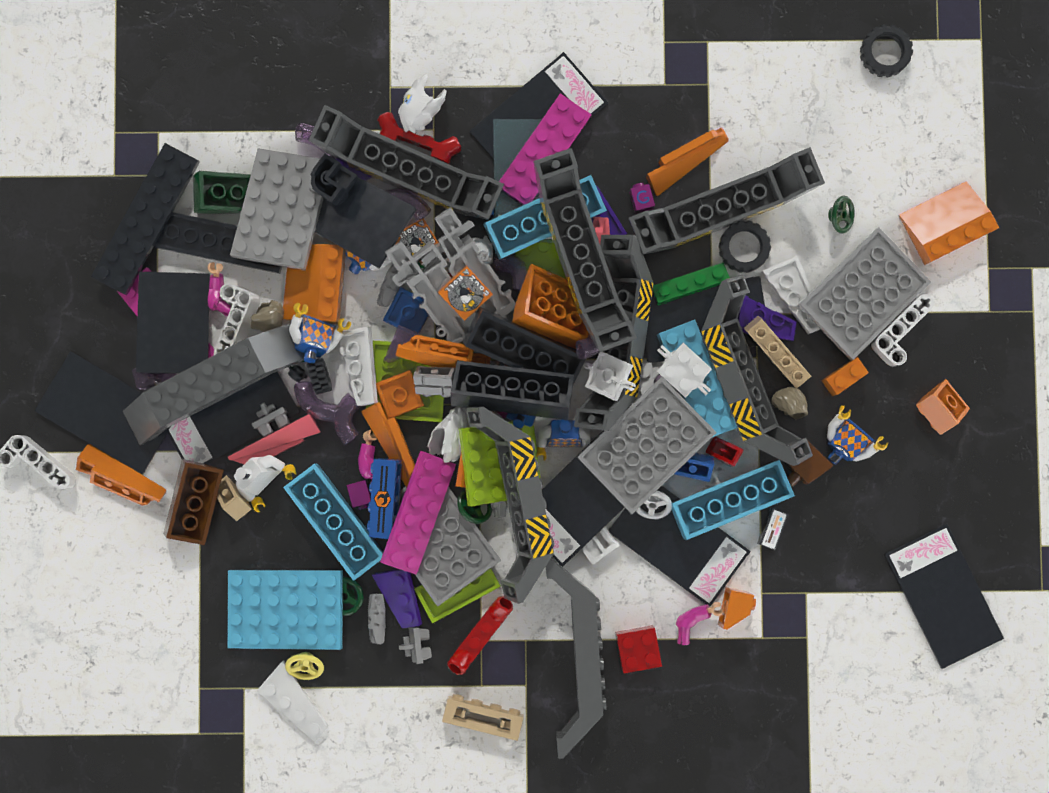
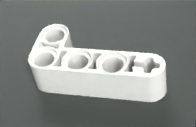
M224 284L221 287V298L232 303V307L215 346L214 355L246 339L251 327V317L253 314H256L260 304V298L257 294L232 284Z
M927 294L916 297L872 341L871 347L873 351L887 365L895 367L905 363L907 354L897 342L933 308V298ZM921 301H924V302H925L924 305H923L924 307H922V308H920V309H918V310L915 309V308L919 307V306L922 304ZM906 313L912 315L913 319L911 322L907 321ZM893 326L898 327V329H899V334H898V335H895V334L892 332V327H893ZM880 339H883L886 343L884 349L879 346ZM893 353H897L899 355L898 362H895L892 359Z
M14 435L0 450L1 467H15L23 460L58 489H70L76 483V477L72 472L28 436ZM20 439H22L23 446L21 449H19L18 447V441ZM35 451L38 454L36 461L32 458V454ZM7 454H9L11 457V460L8 464L5 461V457ZM49 463L53 467L51 473H48L47 471V465ZM61 477H66V484H63L64 480Z

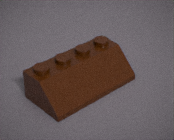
M182 459L163 532L166 538L205 545L223 469Z

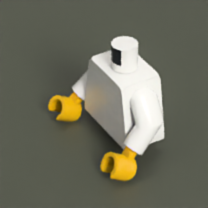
M271 455L252 457L236 470L234 478L237 481V491L248 502L251 501L256 512H260L257 505L262 504L265 507V504L261 497H255V495H258L281 471H284L287 480H292L291 473L296 474L295 467L291 464L285 466L284 462Z

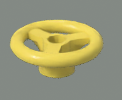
M302 652L299 655L290 657L285 663V669L295 678L311 680L322 675L324 665L313 654ZM298 661L294 666H291L293 662ZM313 663L318 666V670H315ZM296 671L308 672L310 674H302Z

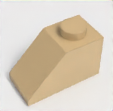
M227 475L221 479L217 499L223 510L238 521L252 508L248 501L238 493L236 485Z

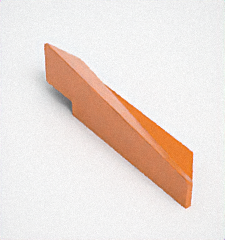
M721 127L717 130H711L661 157L659 160L661 167L648 173L646 176L655 195L659 196L726 144L729 138L724 129Z
M421 335L411 337L410 341L403 345L398 344L396 356L431 367L456 368L457 360L490 364L491 357L484 354L473 353V349L466 347L464 344Z
M378 402L364 409L362 414L389 459L402 460L401 479L407 487L415 463L396 417L388 419L382 403Z
M88 444L77 457L76 470L90 474V483L143 506L148 505L150 501L154 500L160 502L166 493V489L91 444Z

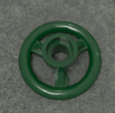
M843 195L838 197L833 207L829 209L828 218L832 222L834 229L840 234L847 233L851 229L854 222L855 209L852 200L848 196ZM847 205H848V208H849V216L847 215V210H846V206H847ZM841 221H845L846 226L844 228H841L839 226V223Z
M464 489L457 500L460 514L464 519L474 524L486 522L492 515L493 508H491V503L487 504V512L483 515L480 509L481 505L468 506L467 501L464 500V497L467 495L466 489Z
M343 577V594L346 593L348 595L347 600L343 598V603L354 605L349 610H343V616H349L360 609L363 603V591L355 580ZM347 583L352 585L356 589L358 599H355L354 590L351 588H347Z

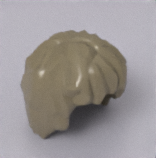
M275 300L261 303L256 314H253L251 317V329L266 332L281 327L284 315L281 303Z
M787 387L773 395L772 404L778 407L779 410L784 411V415H789L795 420L808 415L806 397L798 388Z

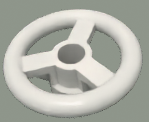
M656 491L644 502L649 511L646 512L639 507L636 512L645 518L660 519L670 513L672 502L666 494ZM666 505L664 511L654 513L655 509L659 506Z

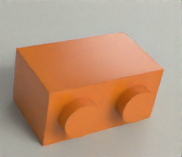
M856 357L821 381L830 394L835 396L869 372L859 358Z

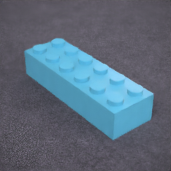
M590 175L579 180L590 217L592 218L607 211L592 176ZM536 199L483 224L499 260L551 236L540 199Z
M692 320L657 334L660 345H663L670 352L677 350L684 343L712 368L703 381L711 389L706 396L698 388L692 390L686 398L681 393L679 394L717 432L713 437L737 428L696 321Z
M777 460L672 502L671 510L683 539L688 540L795 495L780 460Z
M313 464L283 487L353 581L381 561L383 549L374 538L369 537L367 528L318 464Z

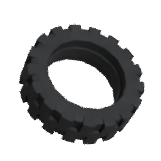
M883 24L880 27H875L867 34L860 47V59L864 62L863 66L865 69L868 68L869 72L877 74V77L886 76L888 78L899 74L912 59L913 42L910 41L909 34H905L903 32L904 29L901 27L897 28L893 24L890 26ZM889 37L898 43L901 48V57L897 63L884 65L874 58L871 47L877 38Z
M739 221L728 227L722 234L718 246L720 250L719 255L722 257L724 264H727L731 270H736L739 273H749L762 266L768 259L771 251V240L766 234L767 231L762 229L758 223H753V221ZM742 231L749 232L759 240L760 252L753 261L740 262L731 255L729 242L736 233Z

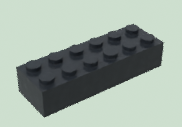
M482 307L478 308L463 339L466 347L511 367L574 375L573 385L586 360L583 353L514 324L511 320Z
M457 360L450 392L451 406L465 408L485 407L489 411L568 420L574 375Z

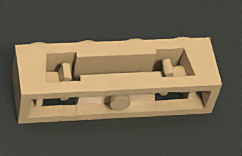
M759 315L744 327L747 333L796 389L811 377Z
M453 694V696H448L442 722L518 741L524 714H520L521 711L509 708L508 711L501 709L502 706L491 703L488 706L484 705L481 700L472 699L468 701L464 700V696ZM465 708L469 709V712L497 719L502 717L500 727H497L498 724L468 716L465 719Z

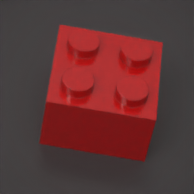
M653 625L615 632L623 673L662 667L656 630Z

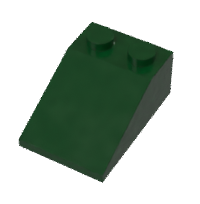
M198 171L193 175L194 213H241L251 174Z

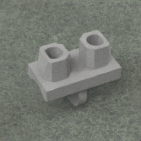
M265 403L260 404L262 410L256 413L259 418L263 415L265 417L252 423L254 429H258L263 437L273 433L269 424L273 421H276L279 428L290 424L286 415L288 413L286 408L281 407L270 413L276 407L274 404L267 407Z
M409 627V636L403 637L404 644L399 645V650H405V657L412 655L413 663H423V660L432 657L430 647L421 648V641L429 640V630Z

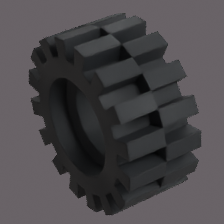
M318 358L315 363H307L309 377L316 395L332 391L331 379L324 359Z

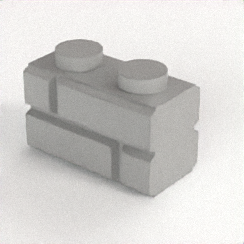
M417 366L413 376L415 393L426 397L432 395L450 397L456 368Z

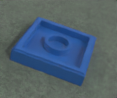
M400 287L383 321L411 336L419 335L429 317L427 311L419 307V304L423 302V298L418 296L413 299L412 292Z

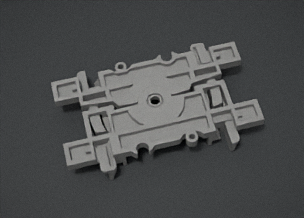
M451 207L434 218L445 234L438 239L439 243L434 245L430 241L417 253L411 255L403 242L400 241L385 252L399 271L392 277L394 283L397 286L407 283L413 291V299L418 296L423 298V302L419 304V307L427 311L436 325H440L436 328V333L439 337L446 335L447 341L464 344L463 339L476 313L474 312L464 321L438 293L466 265L493 293L480 307L513 321L516 303L511 297L512 291L510 289L506 292L501 291V286L505 284V281L497 277L489 263L483 262L488 260L489 255L486 251H480L478 254L479 248L469 234L460 240L459 236L475 225L472 221H467L462 225ZM445 252L446 256L450 261L448 269L452 277L449 276V274L444 268L448 264L441 255V253ZM420 258L425 266L423 271L417 263Z

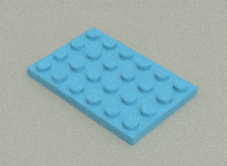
M228 570V648L342 649L343 570Z

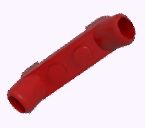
M386 112L378 118L381 135L397 142L401 140L431 152V157L449 164L451 156L461 152L462 148L457 137L453 136L444 141L436 142L429 135L424 134L420 136L410 130L405 132L404 129L399 128L394 115L390 112Z
M500 596L490 605L448 661V667L453 673L457 675L465 673L496 630L512 612L513 604L511 601L504 599V596Z

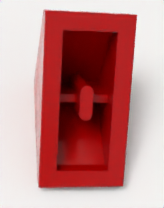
M715 436L705 453L729 467H735L744 450Z

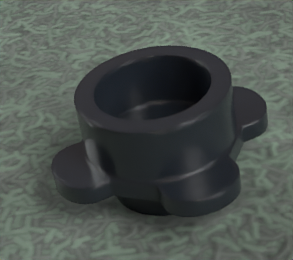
M299 365L289 367L288 375L294 381L301 382L304 378L307 379L308 376L305 374L304 368Z

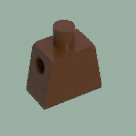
M809 441L808 444L813 456L795 466L786 464V467L792 471L787 476L792 487L799 480L804 484L811 483L833 466Z

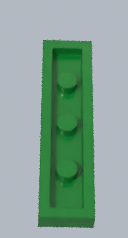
M723 262L653 285V294L657 305H661L718 286L723 280L730 277Z

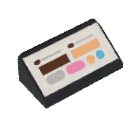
M770 508L757 544L776 551L788 514Z

